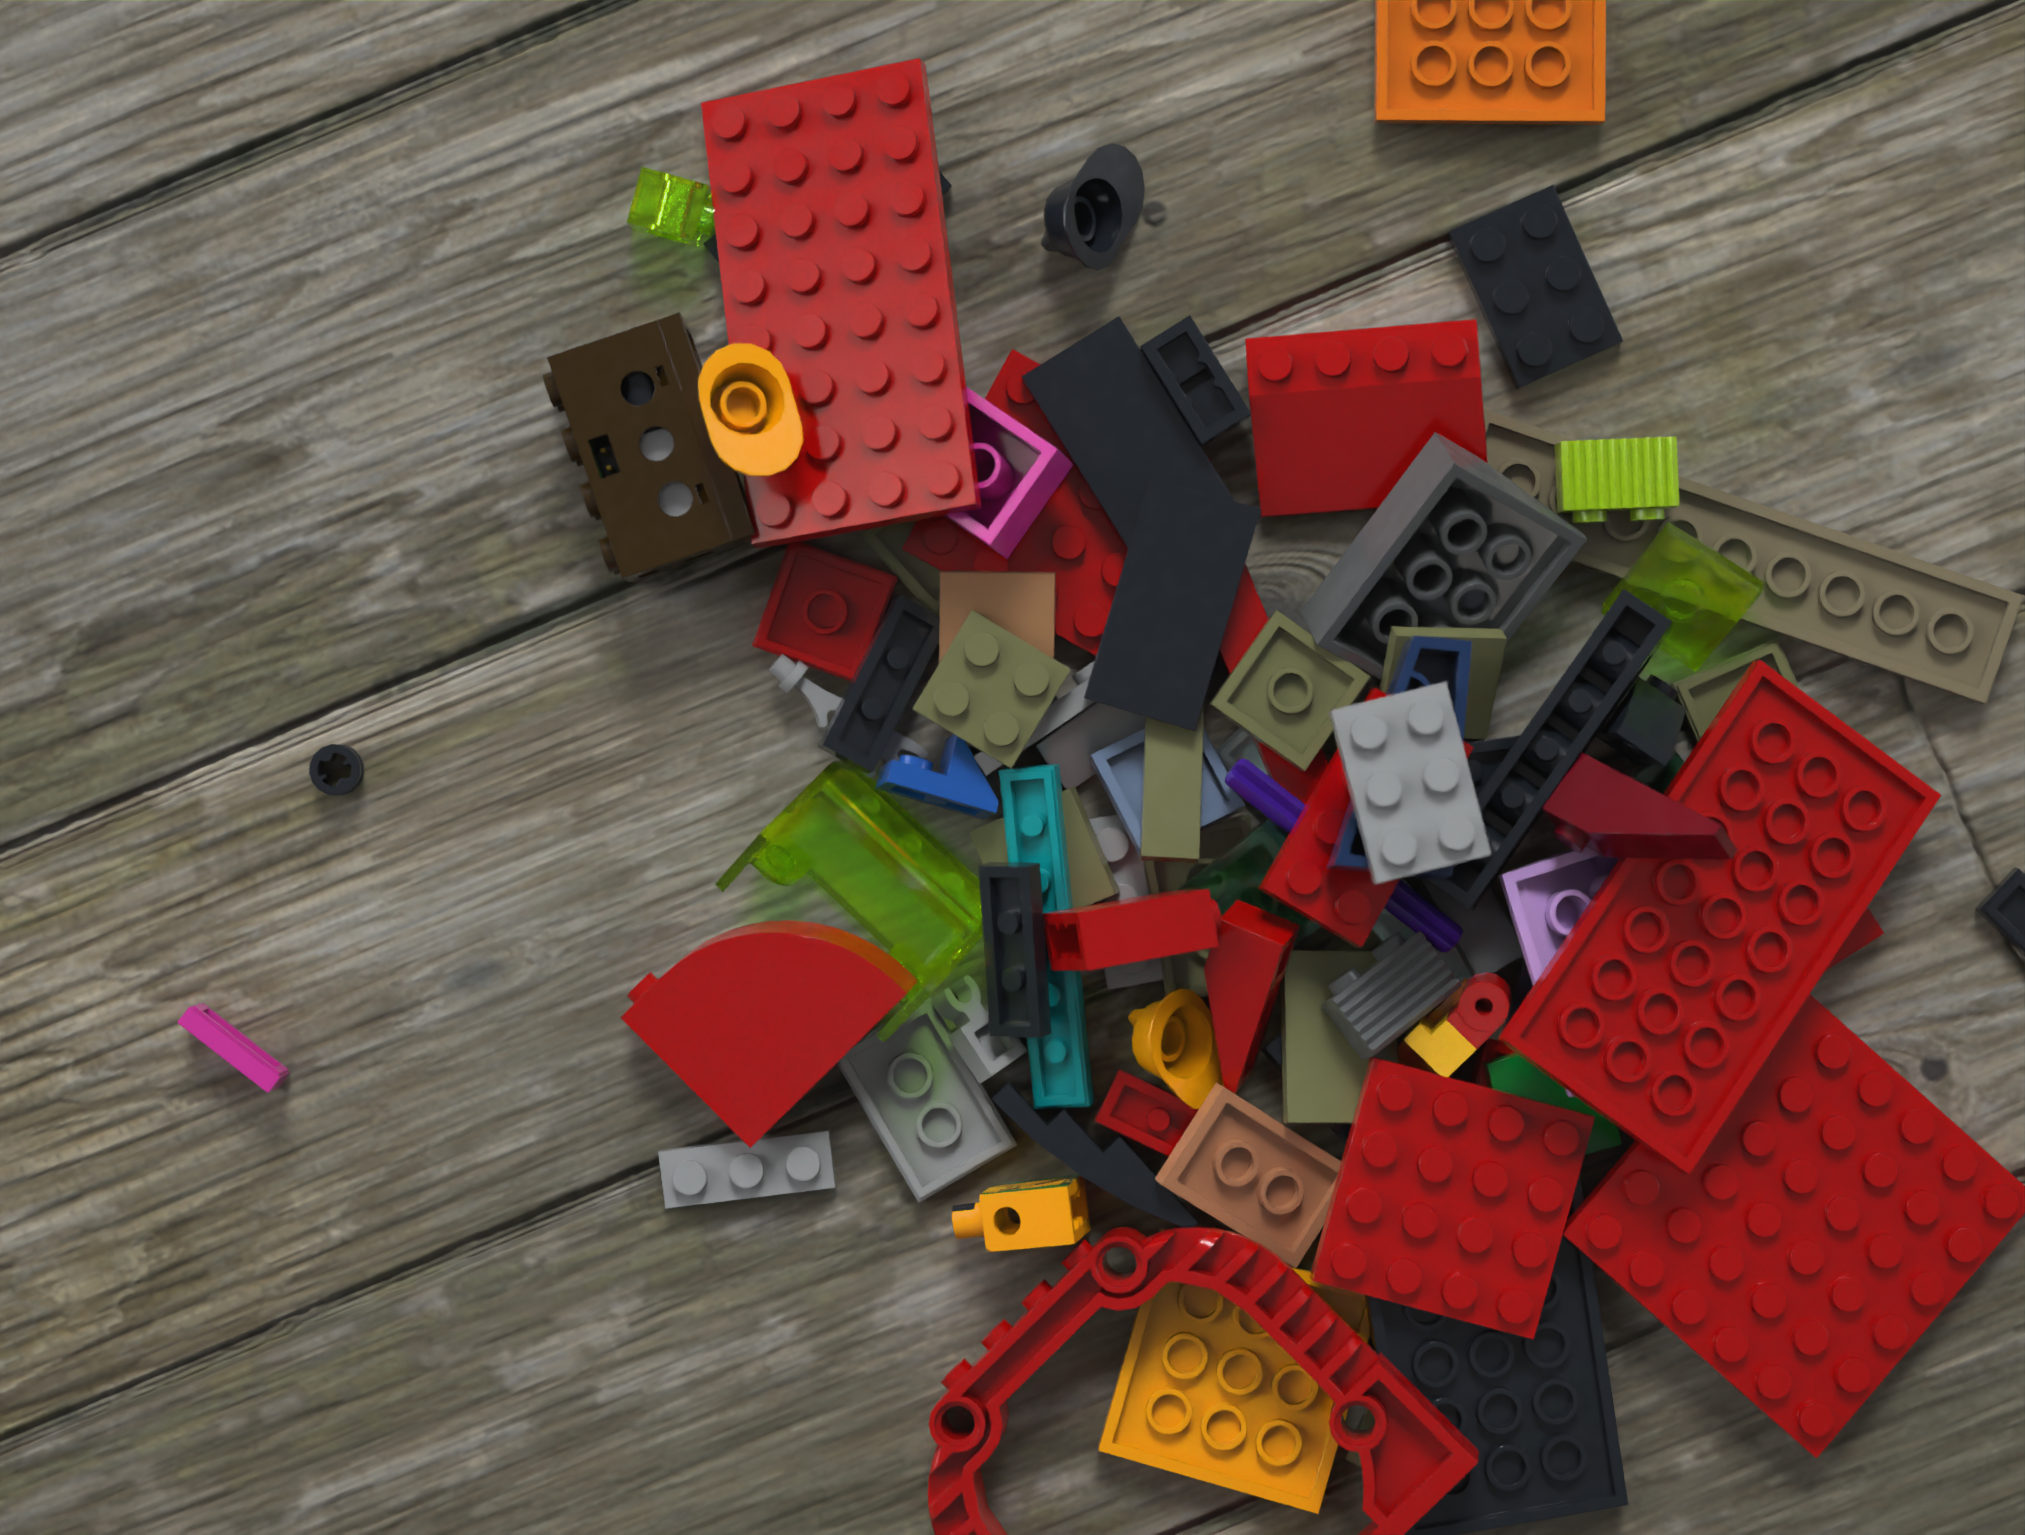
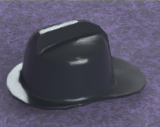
M1113 143L1098 147L1088 157L1074 179L1056 187L1047 197L1044 207L1046 231L1041 240L1042 247L1047 251L1059 252L1064 256L1076 258L1086 268L1100 270L1108 267L1136 223L1143 207L1145 186L1143 172L1136 156L1125 146Z

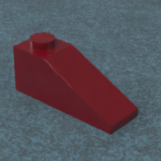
M1581 752L1542 808L1556 826L1553 835L1564 845L1579 853H1582L1584 848L1587 847L1604 857L1732 860L1738 851L1720 824Z

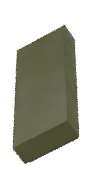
M1204 702L1195 731L1145 717L1140 860L1198 863Z

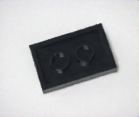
M1554 185L1447 233L1516 389L1623 342Z

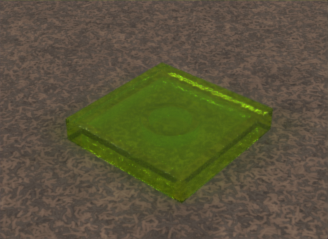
M1668 522L1602 603L1601 613L1606 615L1622 590H1627L1672 621V630L1658 649L1696 672L1762 594L1764 581Z

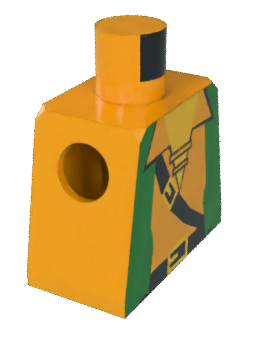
M1079 1174L991 1186L980 1194L979 1202L953 1205L952 1223L956 1239L984 1237L987 1252L1075 1244L1091 1230L1085 1179ZM1008 1207L1014 1209L1019 1214L1020 1224L1013 1222L1009 1218Z

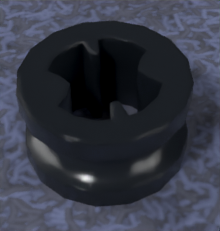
M330 744L320 748L313 755L309 766V774L312 783L320 791L328 795H344L354 791L360 785L364 777V763L355 749L347 745ZM337 753H340L347 758L343 765H351L352 767L350 778H340L337 786H334L326 781L331 775H323L322 767L324 761H334Z

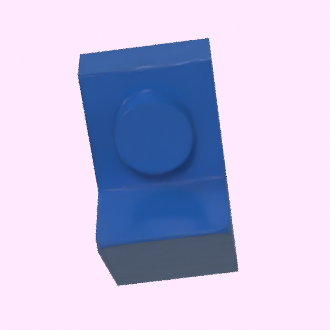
M954 734L947 738L938 773L932 771V762L910 755H900L899 761L891 760L880 768L875 789L982 820L990 817L997 811L999 801L966 742Z

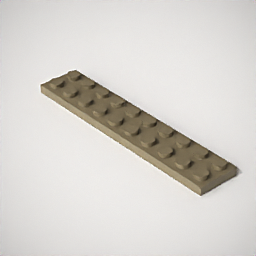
M1484 409L1488 464L1582 532L1587 538L1570 562L1979 704L1987 703L2024 595L1678 476L1679 506L1673 509H1665V520L1630 521V511H1608L1607 522L1573 524L1572 513H1557L1554 448L1555 444L1560 441L1576 440Z

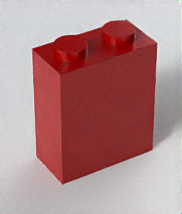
M1210 889L1166 891L1043 913L1051 971H1089L1219 947L1217 933L1221 931L1222 926L1221 913L1216 901L1211 899Z

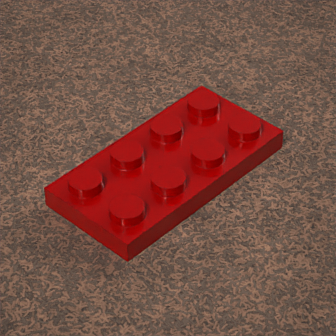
M1377 688L1372 689L1364 702L1386 697V693ZM1464 741L1463 747L1466 759H1468L1474 747ZM1337 748L1258 889L1351 945L1362 947L1400 878L1374 885L1371 873L1326 869L1351 798Z

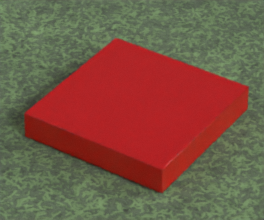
M802 542L788 543L752 646L778 656L783 653L792 661L798 662L800 660L806 666L851 682L887 611L898 577Z

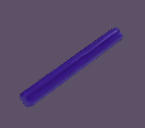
M1248 759L1238 760L1225 777L1224 781L1227 786L1287 833L1291 832L1305 807L1304 803ZM1401 879L1399 880L1384 909L1415 933L1422 932L1426 940L1439 952L1448 953L1460 940L1463 934L1462 927Z

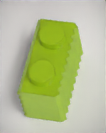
M1676 436L1560 441L1555 444L1557 513H1572L1573 524L1607 522L1608 511H1630V521L1665 520V509H1673L1679 506Z

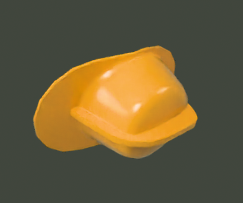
M733 343L718 349L703 365L698 378V392L710 440L719 458L733 470L749 476H771L786 470L799 454L803 435L802 424L790 382L782 364L769 351L753 344Z
M1182 988L1168 993L1163 1000L1149 1004L1143 1009L1131 1011L1128 1019L1134 1027L1132 1050L1137 1063L1148 1073L1163 1079L1176 1096L1192 1109L1199 1110L1216 1082L1224 1087L1211 1011L1194 991Z

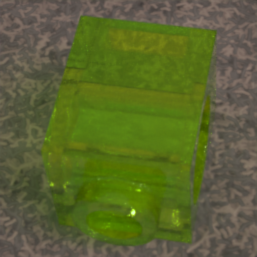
M641 167L627 224L635 231L698 247L701 234L710 236L715 223V208L710 200L711 189L708 184Z

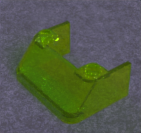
M842 760L830 763L752 841L715 885L724 892L750 865L754 866L767 880L782 886L796 884L807 873L889 950L887 954L896 959L918 980L913 988L899 1001L902 1006L876 1034L881 1041L885 1042L938 988L983 937L979 879L889 794L875 789L877 783L874 780L868 778L859 769Z

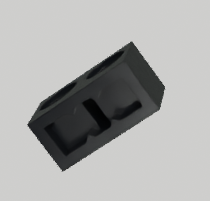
M1190 315L1141 345V352L1201 448L1248 419L1251 412Z

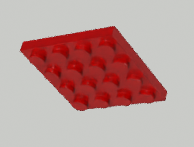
M1012 349L987 393L985 400L1056 447L1074 464L1021 379L1023 375L1041 364ZM1075 464L1007 559L944 515L917 520L902 547L903 551L939 571L1056 572L1055 635L1095 657L1128 550Z
M1375 1056L1370 1057L1309 1278L1318 1283L1534 1340L1595 1117L1587 1113L1461 1079L1441 1076L1435 1072Z

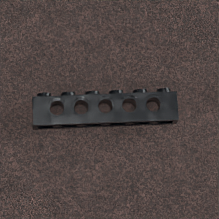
M1622 590L1477 797L1491 855L1454 864L1452 876L1443 880L1426 879L1470 910H1475L1544 812L1543 806L1581 752L1585 753L1668 636L1672 630L1671 620L1627 590Z

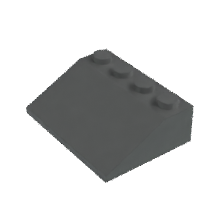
M1435 432L1300 613L1318 646L1382 679L1391 626L1502 629L1507 638V644L1586 542L1587 538L1582 532L1481 458Z

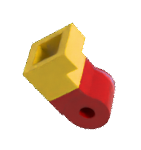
M1489 972L1475 974L1463 986L1460 1000L1435 1024L1425 1015L1406 1030L1403 1040L1439 1075L1449 1077L1503 1024L1508 1016L1512 998L1510 987L1497 974Z

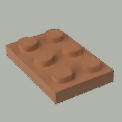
M1216 1082L1155 1177V1180L1241 1235L1264 1245L1286 1263L1297 1268L1324 1226L1341 1161Z

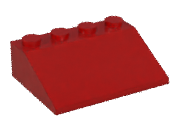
M1477 319L1245 339L1249 402L1262 518L1378 509L1435 432L1481 458L1488 464Z

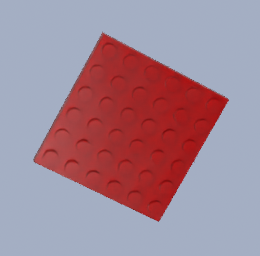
M1809 994L1690 1175L1680 1173L1635 1140L1568 1218L1563 1237L1804 1450L1817 1458L2025 1214V1186Z

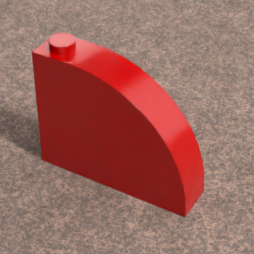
M794 920L766 921L741 926L705 941L685 955L659 979L650 972L628 993L627 997L634 1004L620 1018L751 1148L913 988L918 980L892 956L855 934L814 922Z

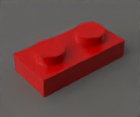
M1119 1068L1094 1120L1169 1156L1198 1110L1190 1108L1175 1094Z

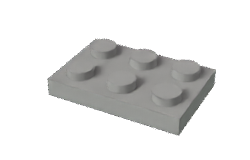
M1446 682L1329 712L1374 885L1491 855Z

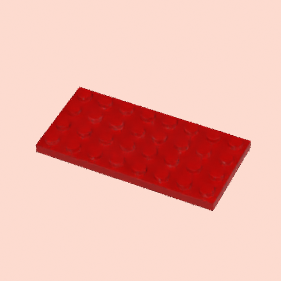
M920 58L702 102L701 109L728 344L756 345L769 351L782 364L789 379L802 424L803 442L799 454L786 470L771 476H749L744 474L747 509L755 532L754 535H751V544L760 549L981 509L925 63Z
M1762 660L1753 661L1663 793L1666 797L1720 824L1738 850L1732 860L1619 858L1498 1038L1507 1047L1677 1171L1690 1175L1941 797V794Z

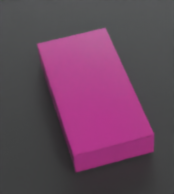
M204 1003L189 1006L177 1022L267 1093L278 1089L290 1074L288 1068Z

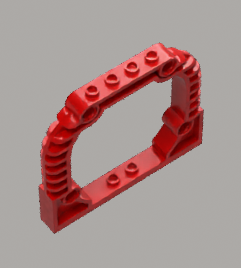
M1119 1227L1113 1228L1104 1234L1093 1246L1086 1239L1080 1242L1061 1262L1068 1270L1053 1285L1046 1279H1043L1021 1301V1304L1027 1311L1013 1325L1004 1318L980 1342L987 1349L984 1354L972 1365L963 1358L941 1380L940 1383L947 1390L931 1411L928 1423L930 1434L938 1444L931 1462L928 1478V1507L935 1535H1008L988 1506L981 1473V1465L991 1456L1007 1430L1010 1414L1007 1399L1100 1307L1118 1311L1137 1308L1151 1299L1167 1282H1180L1213 1289L1245 1310L1333 1400L1329 1419L1330 1433L1338 1445L1348 1451L1359 1453L1363 1474L1362 1510L1373 1520L1358 1535H1404L1478 1464L1479 1450L1381 1352L1377 1354L1283 1259L1264 1245L1246 1236L1218 1228H1173L1145 1237L1136 1229ZM1114 1247L1127 1248L1136 1258V1268L1127 1273L1115 1271L1107 1261V1251ZM955 1406L966 1408L973 1415L975 1426L970 1430L956 1429L948 1420L947 1410ZM1351 1406H1364L1372 1412L1375 1422L1367 1429H1353L1347 1425L1343 1418L1345 1410Z

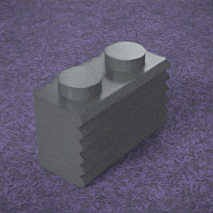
M1399 931L1371 952L1377 961L1365 971L1360 973L1356 966H1353L1327 986L1333 995L1323 1002L1321 1006L1362 1060L1376 1055L1462 987L1460 981L1455 978L1453 972L1447 967L1446 962L1440 958L1439 953L1433 949L1432 944L1426 940L1425 935L1420 931L1405 939Z

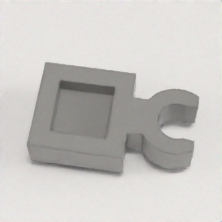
M966 975L951 985L959 1001L955 998L949 987L934 996L932 1001L938 1013L945 1019L953 1021L958 1028L948 1038L980 1084L1027 1052V1049L1019 1037L990 1036L988 1009L985 1010L980 1003L981 994L978 985L969 975Z

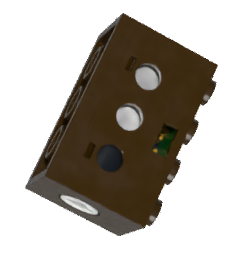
M680 312L547 357L552 372L542 375L553 407H557L560 413L566 412L570 427L562 429L561 433L572 463L576 462L578 467L584 465L589 482L580 484V489L590 517H595L596 521L601 519L603 521L607 537L598 541L609 572H614L615 575L621 574L622 579L635 583L751 543V535H754L755 532L748 514L746 493L739 472L733 470L719 458L710 440L698 392V378L703 366L689 325ZM608 434L610 444L598 447L596 439Z

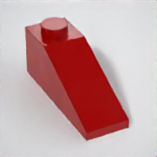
M1238 899L1221 916V931L1217 933L1219 947L1210 948L1204 966L1224 1087L1233 1093L1239 1090L1253 1072L1301 926Z

